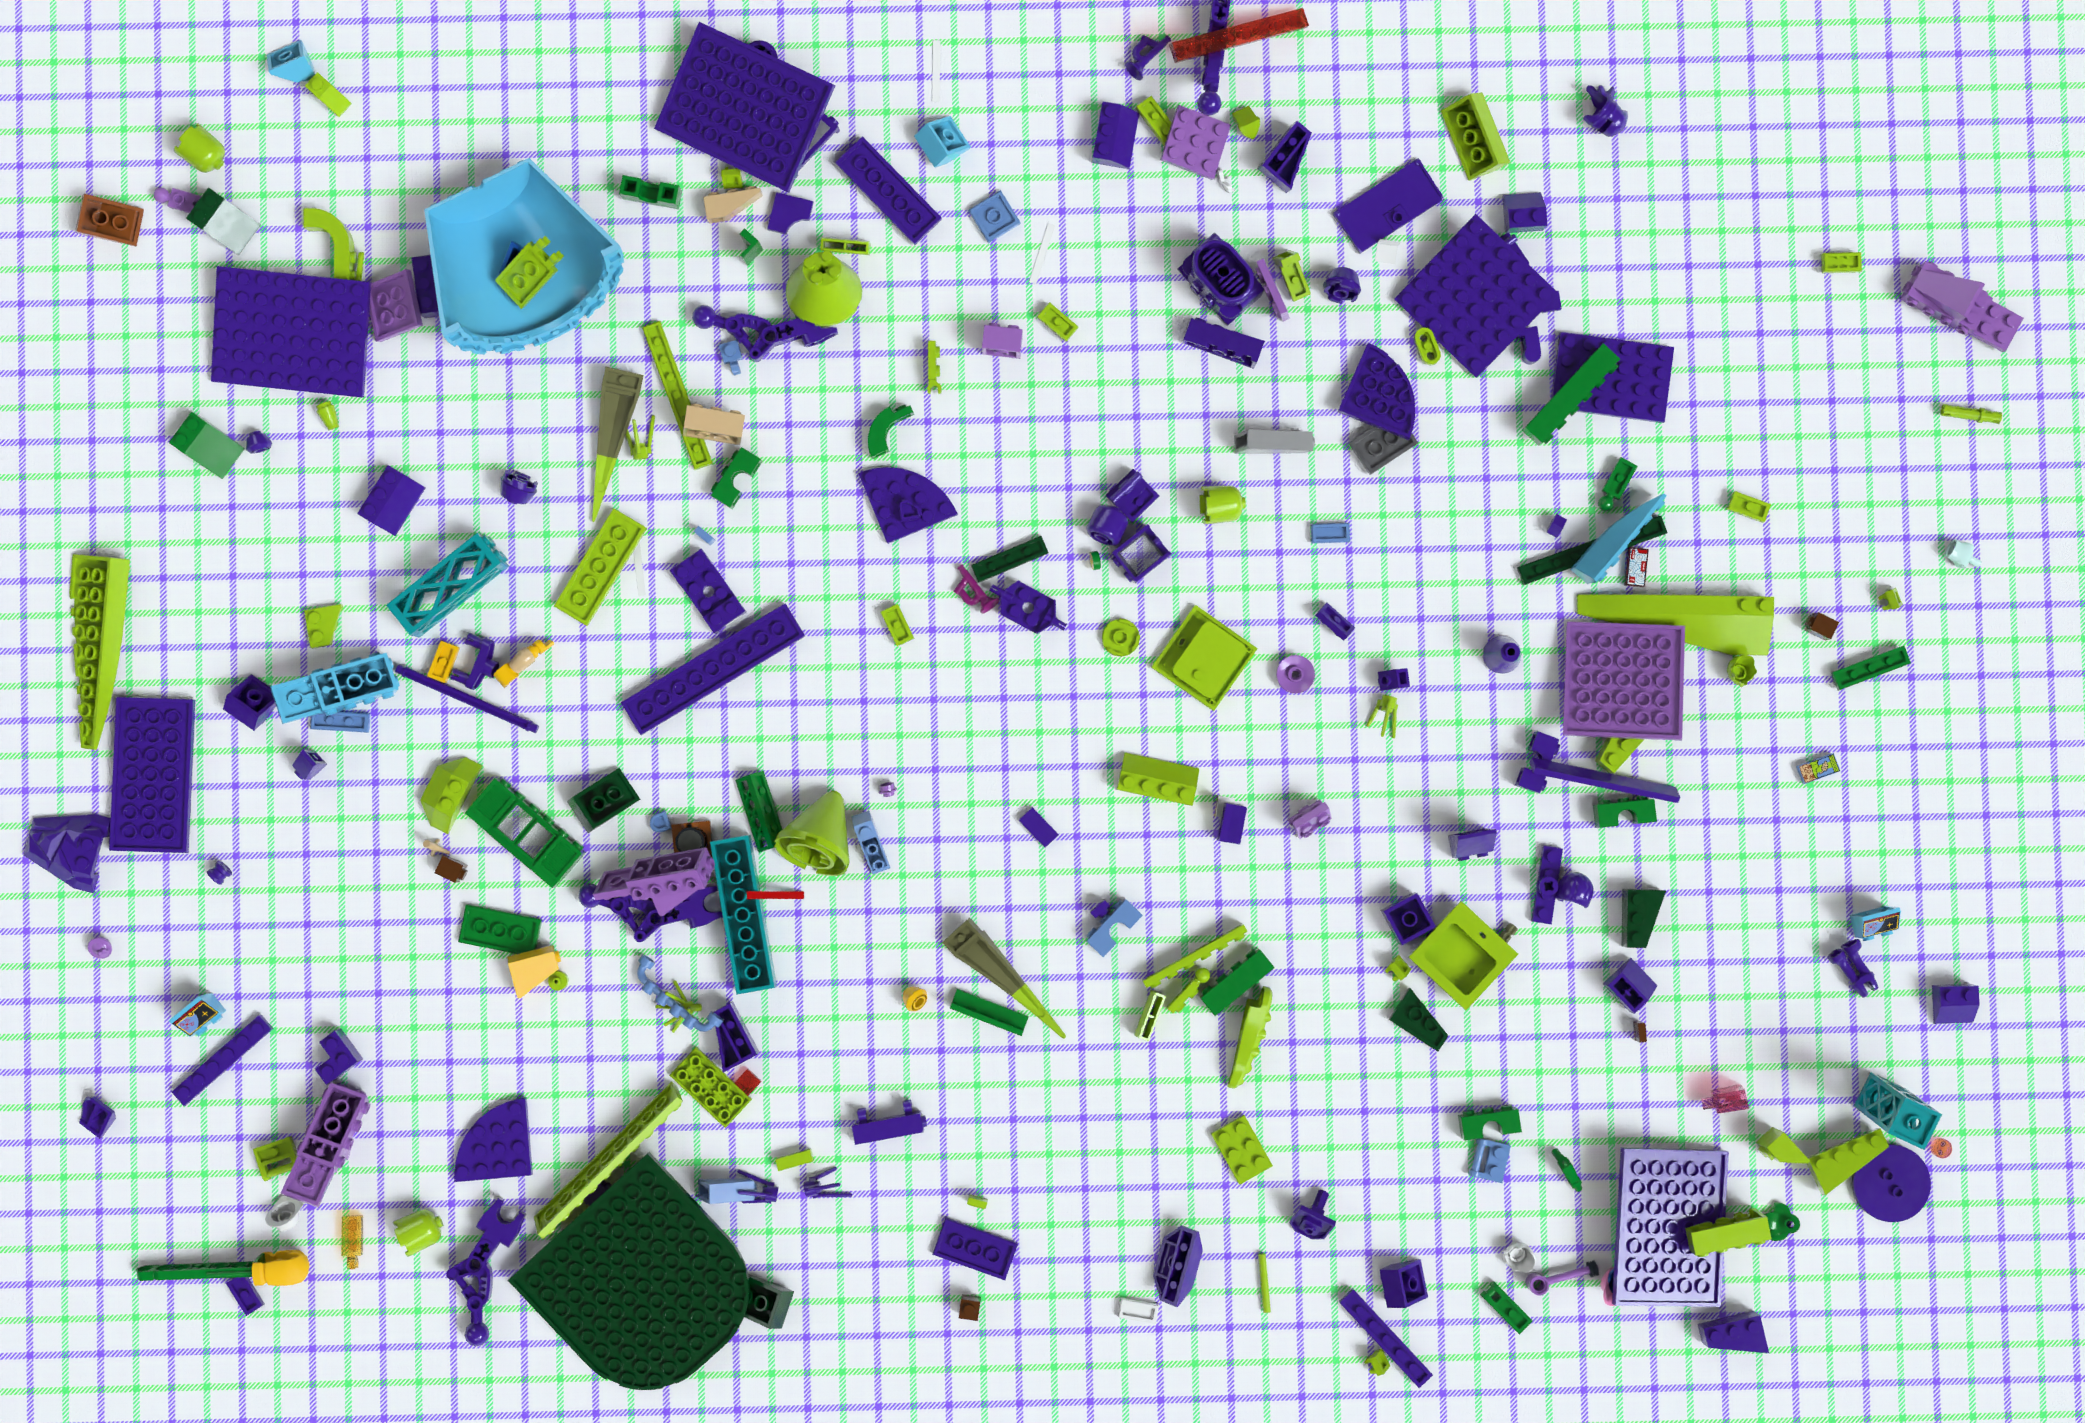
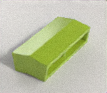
M822 237L820 250L870 255L871 243L864 240ZM825 243H841L844 244V247H825ZM848 244L864 245L866 250L847 249Z
M1150 990L1134 1036L1146 1041L1150 1040L1166 998L1165 995ZM1156 996H1158V999H1157V1001H1156V1004H1155V1007H1154V1009H1153V1012H1152V1014H1150L1151 1009H1152V1007H1153V1004H1154V1002H1155ZM1148 1017H1150V1020H1149V1023H1148V1025H1147L1146 1031H1145L1144 1035H1142V1033H1143V1031H1144V1028H1145V1025H1146V1023H1147Z

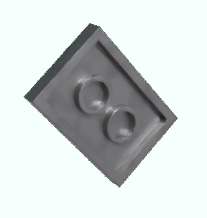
M1372 427L1351 441L1349 445L1369 475L1417 445L1418 441L1413 434H1411L1410 440Z

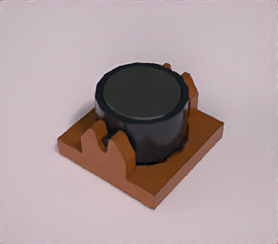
M711 821L671 824L674 853L706 847L710 857H712L710 842H712Z

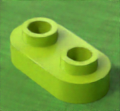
M1428 328L1417 330L1414 335V342L1422 362L1429 366L1435 365L1440 360L1441 352L1433 332ZM1422 335L1426 337L1424 342L1420 340ZM1431 353L1433 359H1428L1427 354Z

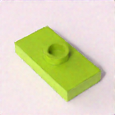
M1861 252L1821 254L1822 274L1861 272Z

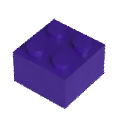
M1416 892L1380 910L1400 945H1404L1436 927Z

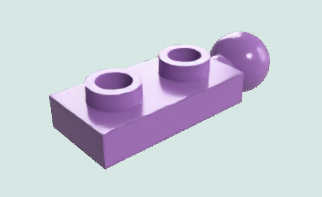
M162 187L157 188L153 194L157 202L165 203L169 201L167 205L169 208L190 213L202 197L172 188L170 194L167 189Z

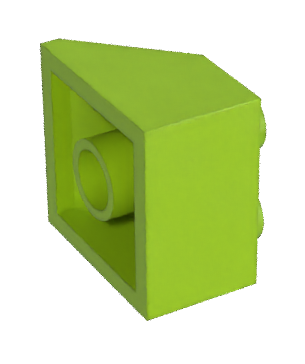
M1774 1127L1756 1141L1759 1146L1758 1151L1771 1161L1774 1159L1783 1163L1802 1164L1810 1162L1783 1131Z

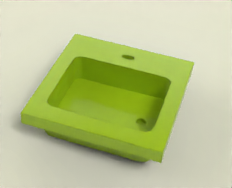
M1195 605L1151 668L1209 709L1215 711L1258 648ZM1181 639H1184V643L1179 645Z
M1460 901L1408 958L1466 1011L1517 957L1518 953L1469 907ZM1482 932L1485 938H1482L1479 933Z

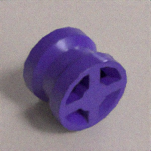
M217 861L215 867L209 869L207 874L214 882L222 885L224 879L232 875V871L223 862Z
M1543 876L1536 883L1537 891L1546 896L1554 895L1558 890V882L1553 877Z

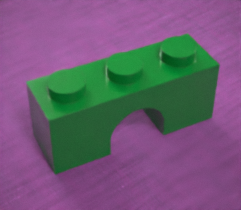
M622 175L619 194L624 200L679 210L682 190L679 185L660 182V185L647 183L641 178Z
M742 447L733 453L731 457L733 461L729 467L725 466L721 473L723 477L719 483L715 482L711 488V496L732 510L742 496V493L734 487V478L741 473L748 474L753 478L763 462L760 458Z
M1637 796V800L1629 801V797L1618 798V802L1610 803V799L1599 800L1598 804L1593 805L1595 828L1619 826L1618 816L1623 810H1628L1632 814L1633 824L1657 822L1655 799Z
M1512 1104L1502 1105L1501 1109L1496 1110L1493 1107L1482 1108V1112L1475 1113L1474 1110L1463 1111L1462 1115H1458L1461 1138L1464 1141L1484 1138L1483 1127L1489 1121L1497 1122L1499 1133L1502 1135L1522 1132L1519 1109L1513 1107Z

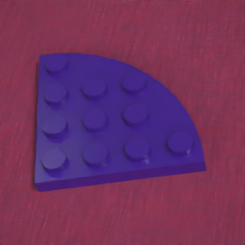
M1367 343L1338 413L1410 440L1415 422V398L1410 381L1400 365L1389 357L1385 351L1371 343Z
M892 467L874 468L858 473L887 544L958 515L948 496L935 483L918 473ZM909 499L913 505L919 506L922 510V516L918 520L901 523L899 512L901 500Z
M527 1097L514 1099L498 1105L476 1121L467 1132L458 1150L455 1161L454 1182L533 1175Z

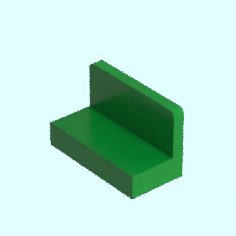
M744 228L740 236L748 248L741 254V258L748 266L763 248L760 242Z

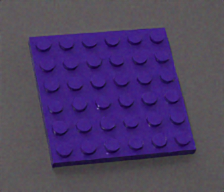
M1475 214L1394 300L1420 325L1430 329L1435 339L1477 378L1559 293Z

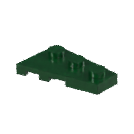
M1409 987L1389 1020L1438 1052L1448 1038V1034Z

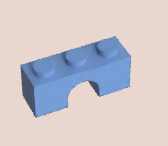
M1120 899L1113 906L1115 910L1111 915L1107 913L1099 921L1101 925L1097 929L1092 928L1086 935L1088 937L1086 942L1102 957L1117 944L1110 937L1109 931L1111 926L1115 923H1123L1131 929L1143 916L1127 899L1124 901Z

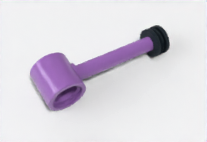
M1592 1260L1590 1263L1586 1262V1267L1549 1277L1542 1276L1539 1273H1531L1527 1276L1525 1284L1532 1293L1540 1296L1548 1291L1550 1284L1587 1274L1590 1277H1594L1595 1274L1598 1276L1599 1267L1595 1260ZM1536 1280H1541L1539 1288L1533 1287Z

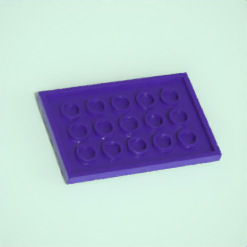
M1565 332L1559 333L1551 398L1604 343L1620 358L1616 363L1618 368L1611 375L1607 373L1603 377L1605 382L1599 388L1594 387L1590 391L1592 396L1586 402L1581 401L1577 405L1579 407L1577 412L1656 423L1665 422L1674 347Z

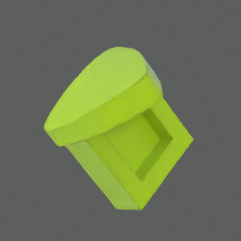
M1250 106L1233 112V120L1241 133L1250 139H1254L1259 131L1260 118L1254 114Z

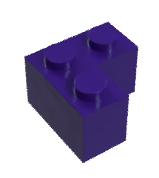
M338 1029L319 1042L330 1058L315 1070L327 1085L361 1062L363 1057L343 1030Z

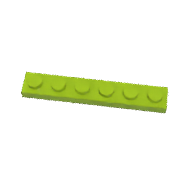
M1244 924L1235 927L1142 980L1146 988L1149 986L1151 989L1161 984L1160 980L1165 977L1171 979L1178 975L1177 971L1183 967L1187 970L1194 966V961L1199 958L1205 960L1212 955L1210 952L1215 949L1221 951L1228 947L1227 943L1234 939L1236 942L1244 938V933L1247 932Z

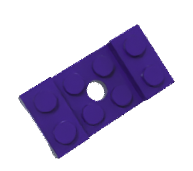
M703 549L698 550L670 570L714 634H717L728 623L747 612ZM708 586L714 589V594L711 597L704 595V589Z

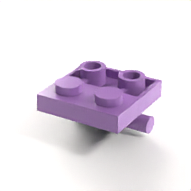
M1319 799L1310 806L1306 805L1298 810V813L1289 818L1288 822L1294 827L1298 838L1301 839L1302 837L1307 838L1311 836L1318 827L1323 828L1328 825L1332 817L1325 802L1322 803Z

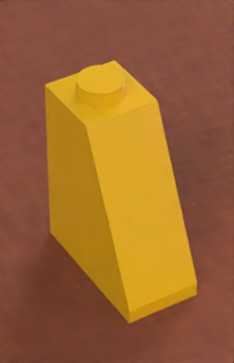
M553 945L507 957L517 998H522L559 969L558 962H561L559 951H555Z

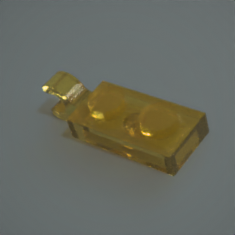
M363 1215L342 1216L341 1256H347V1270L358 1268L359 1264L357 1256L363 1255Z

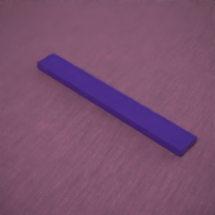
M1534 757L1529 762L1533 774L1674 803H1678L1681 798L1677 788L1674 786Z

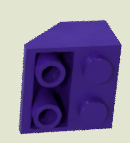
M1629 958L1603 983L1613 996L1633 1014L1649 1001L1657 988V984L1632 958Z

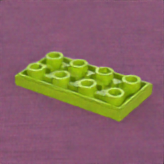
M697 1046L669 1075L725 1128L752 1100L745 1091L728 1075L723 1073Z

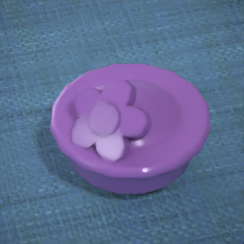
M104 937L91 939L87 946L89 953L99 959L109 957L112 952L110 941Z

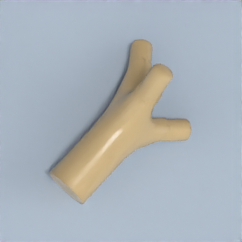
M436 839L435 842L429 840L423 842V846L431 850L432 857L435 855V852L450 854V851L438 845L439 839Z

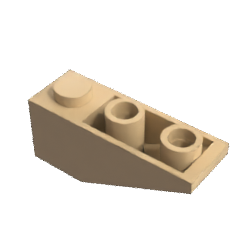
M750 186L743 191L731 189L724 194L713 192L703 197L709 224L729 221L763 196L761 189L756 186Z

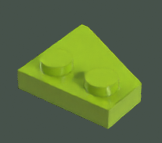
M342 604L304 610L310 648L332 645L334 631L339 623L337 621L340 612L343 610Z

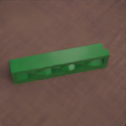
M764 771L736 779L735 781L758 852L775 848L776 842L774 841L776 836L783 829ZM743 781H747L748 791L745 789ZM750 800L754 803V809L751 808ZM756 818L760 821V827L756 824ZM762 836L765 838L767 843V846L765 847L762 842Z
M960 989L956 990L950 1006L952 1010L1019 1036L1023 1035L1029 1018L1027 1015Z

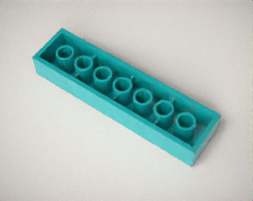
M751 835L712 841L710 845L715 863L714 868L736 995L775 988L777 983L762 899H747V891H760Z

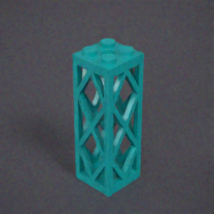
M476 533L386 606L410 636L420 638L509 567L506 563L508 559L503 552H499L494 548L496 544L491 537ZM487 559L483 571L479 574L483 560ZM478 560L472 578L458 580L464 562ZM457 566L452 581H448L452 569ZM444 576L442 582L436 583L438 580H440V579ZM461 588L455 594H453L454 589ZM448 590L444 602L439 606L444 591ZM438 591L432 610L419 611L425 593ZM418 597L413 612L409 613L413 600Z
M1870 1072L1854 1104L1855 1108L1888 1134L1925 1150L1943 1115L1908 1089Z

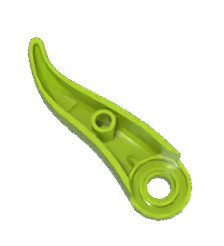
M1263 986L1257 1000L1248 998L1246 1001L1234 1063L1227 1085L1228 1088L1234 1089L1244 1083L1243 1078L1252 1070L1251 1063L1253 1059L1259 1055L1260 1050L1258 1047L1260 1041L1266 1037V1022L1271 1021L1269 1012L1273 993L1270 987Z

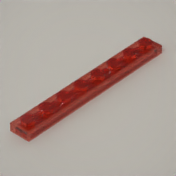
M1300 8L1175 41L1169 44L1174 62L1179 63L1306 29L1309 24L1304 9Z

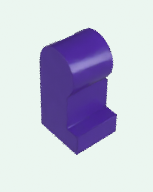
M1527 327L1516 337V340H1522L1523 362L1532 365L1540 359L1541 347L1538 327Z

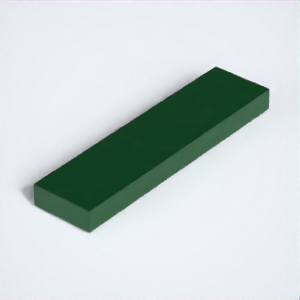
M1039 536L972 564L971 567L978 583L1047 555L1049 552L1042 536Z

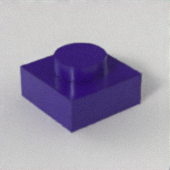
M1104 899L1090 913L1095 918L1098 916L1102 918L1109 912L1107 908L1110 905Z

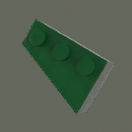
M1622 889V947H1647L1666 890Z

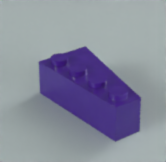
M1196 317L1195 319L1191 318L1182 343L1254 369L1265 341L1237 331L1225 329L1217 324L1206 323L1204 319Z

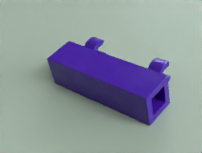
M911 1099L903 1101L905 1114L867 1120L866 1108L858 1109L859 1122L852 1124L854 1143L858 1145L923 1133L924 1127H927L926 1116H922L921 1111L913 1112Z

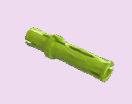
M1943 404L1940 411L1941 416L1969 419L1977 423L1990 422L2000 424L2002 420V412L1989 411L1981 407L1974 409Z

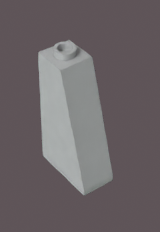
M1248 429L1234 435L1235 454L1308 453L1313 451L1315 439L1313 432Z

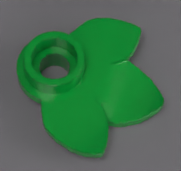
M1774 1202V1212L1764 1214L1767 1216L1769 1229H1771L1772 1241L1784 1240L1789 1233H1795L1800 1228L1798 1217L1791 1214L1789 1207L1783 1203ZM1787 1221H1793L1794 1226L1788 1227L1786 1225Z

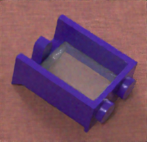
M1147 524L1112 552L1114 557L1111 559L1117 567L1122 566L1126 572L1123 574L1128 581H1134L1136 584L1172 554Z

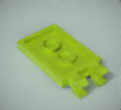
M546 236L540 238L535 244L532 241L527 243L495 279L497 284L521 309L558 271L555 265L564 257L560 251L553 253L550 257L543 249L551 241Z

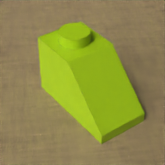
M318 72L305 85L313 95L338 117L352 104Z

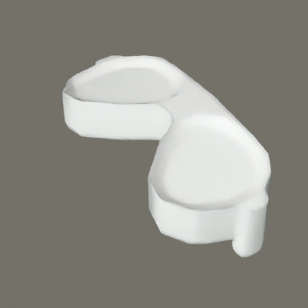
M1222 168L1217 169V177L1225 191L1228 193L1235 191L1227 183L1230 181V178L1224 179Z

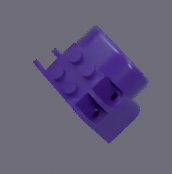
M1216 233L1210 235L1183 261V264L1177 268L1191 284V290L1196 295L1200 294L1204 299V305L1209 310L1213 309L1227 326L1256 302L1264 292L1263 286L1254 276L1248 263L1229 243L1223 241ZM1218 270H1226L1228 275L1225 277L1220 276Z

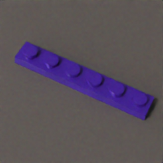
M258 1015L172 1091L173 1095L183 1106L188 1105L274 1028L262 1015Z
M1353 1288L1339 1300V1303L1418 1388L1433 1376L1428 1368Z

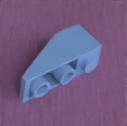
M870 811L852 816L854 830L872 875L890 869Z

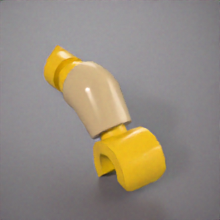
M538 639L532 643L533 646L523 647L509 663L501 666L493 676L504 688L507 687L510 682L520 675L519 673L535 662L538 653L542 654L554 645V642L549 639L543 643Z

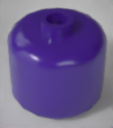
M1100 505L1094 510L1086 530L1089 536L1099 543L1115 546L1120 542L1128 526V518L1115 506Z

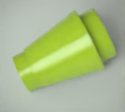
M331 401L316 406V412L328 428V431L339 427L335 406L332 405Z

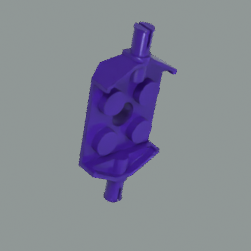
M1019 580L1006 589H1001L994 584L991 586L992 588L989 591L1001 598L1002 616L1036 634L1043 632L1053 625L1064 631L1067 623L1057 619L1055 599L1053 600ZM1025 603L1033 604L1034 610L1031 613L1023 611Z

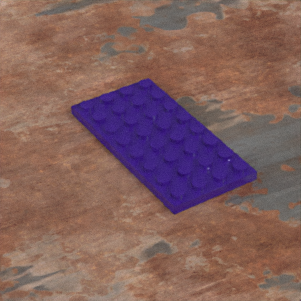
M116 697L109 851L189 853L196 700Z

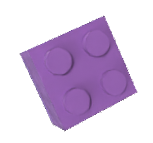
M998 323L984 325L982 354L1020 359L1023 329H1019V326L1016 325L1000 327Z

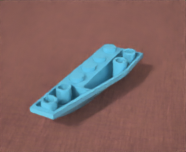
M1663 493L1621 517L1592 543L1570 570L1586 584L1602 581L1607 575L1606 570L1610 566L1616 565L1620 560L1618 556L1627 548L1630 541L1640 533L1639 530L1642 526L1652 519L1651 515L1654 511H1658L1665 504L1663 500L1667 495Z

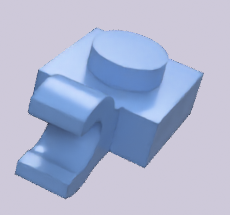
M734 340L720 344L719 348L724 364L730 363L734 376L741 374L738 361L742 360L743 357L738 341Z

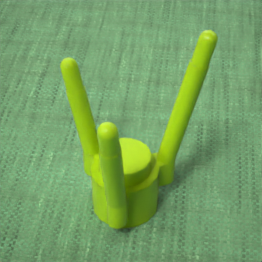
M654 415L651 416L647 447H645V443H639L635 419L632 420L635 438L634 446L627 429L626 438L633 460L648 459V454H652Z
M1382 695V699L1377 700L1376 707L1366 724L1367 727L1371 725L1381 707V711L1385 712L1381 737L1385 735L1389 713H1392V738L1396 737L1397 698Z

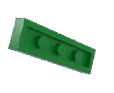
M1900 646L1833 671L1831 675L1838 691L1911 664L1905 646Z

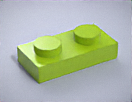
M1050 302L1037 316L1041 322L1065 342L1079 328Z
M1734 491L1727 510L1764 523L1771 504Z
M898 604L881 611L897 647L915 639Z

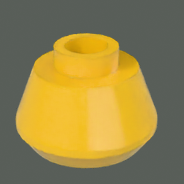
M916 986L906 988L902 997L908 1011L920 1010L927 1002L926 990Z

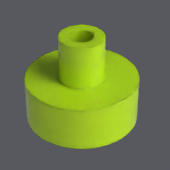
M556 971L548 978L550 988L556 991L566 988L569 982L567 974L563 971Z

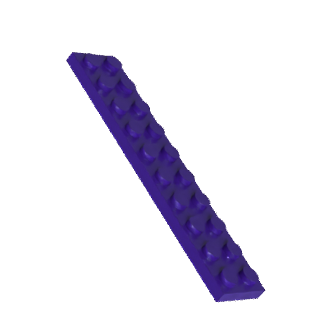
M785 603L622 701L621 704L642 736L806 636Z

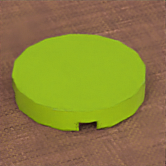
M1121 618L1113 620L1103 630V646L1113 656H1128L1139 645V631L1135 624L1129 620Z

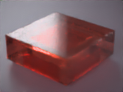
M747 1069L734 1084L749 1096L762 1081L752 1071Z

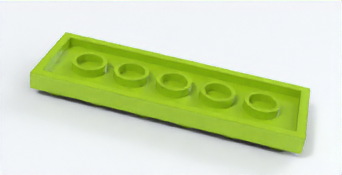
M613 508L554 607L588 626L647 528Z

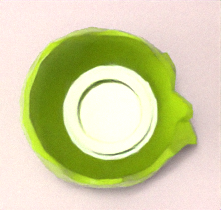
M1740 655L1734 657L1728 663L1727 673L1729 679L1741 688L1747 685V682L1751 681L1757 673L1754 666V658L1748 655Z

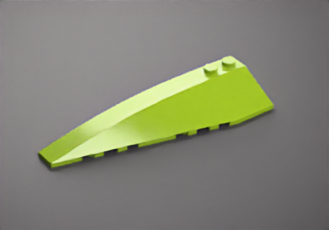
M73 554L69 594L70 599H74V608H71V616L75 618V627H72V635L76 638V643L73 645L75 675L79 677V685L76 686V689L81 699V705H78V713L82 716V721L79 723L81 748L97 750L113 693L123 637L130 559Z
M1577 595V614L1610 623L1685 626V643L1722 652L1727 655L1768 656L1774 620V597Z

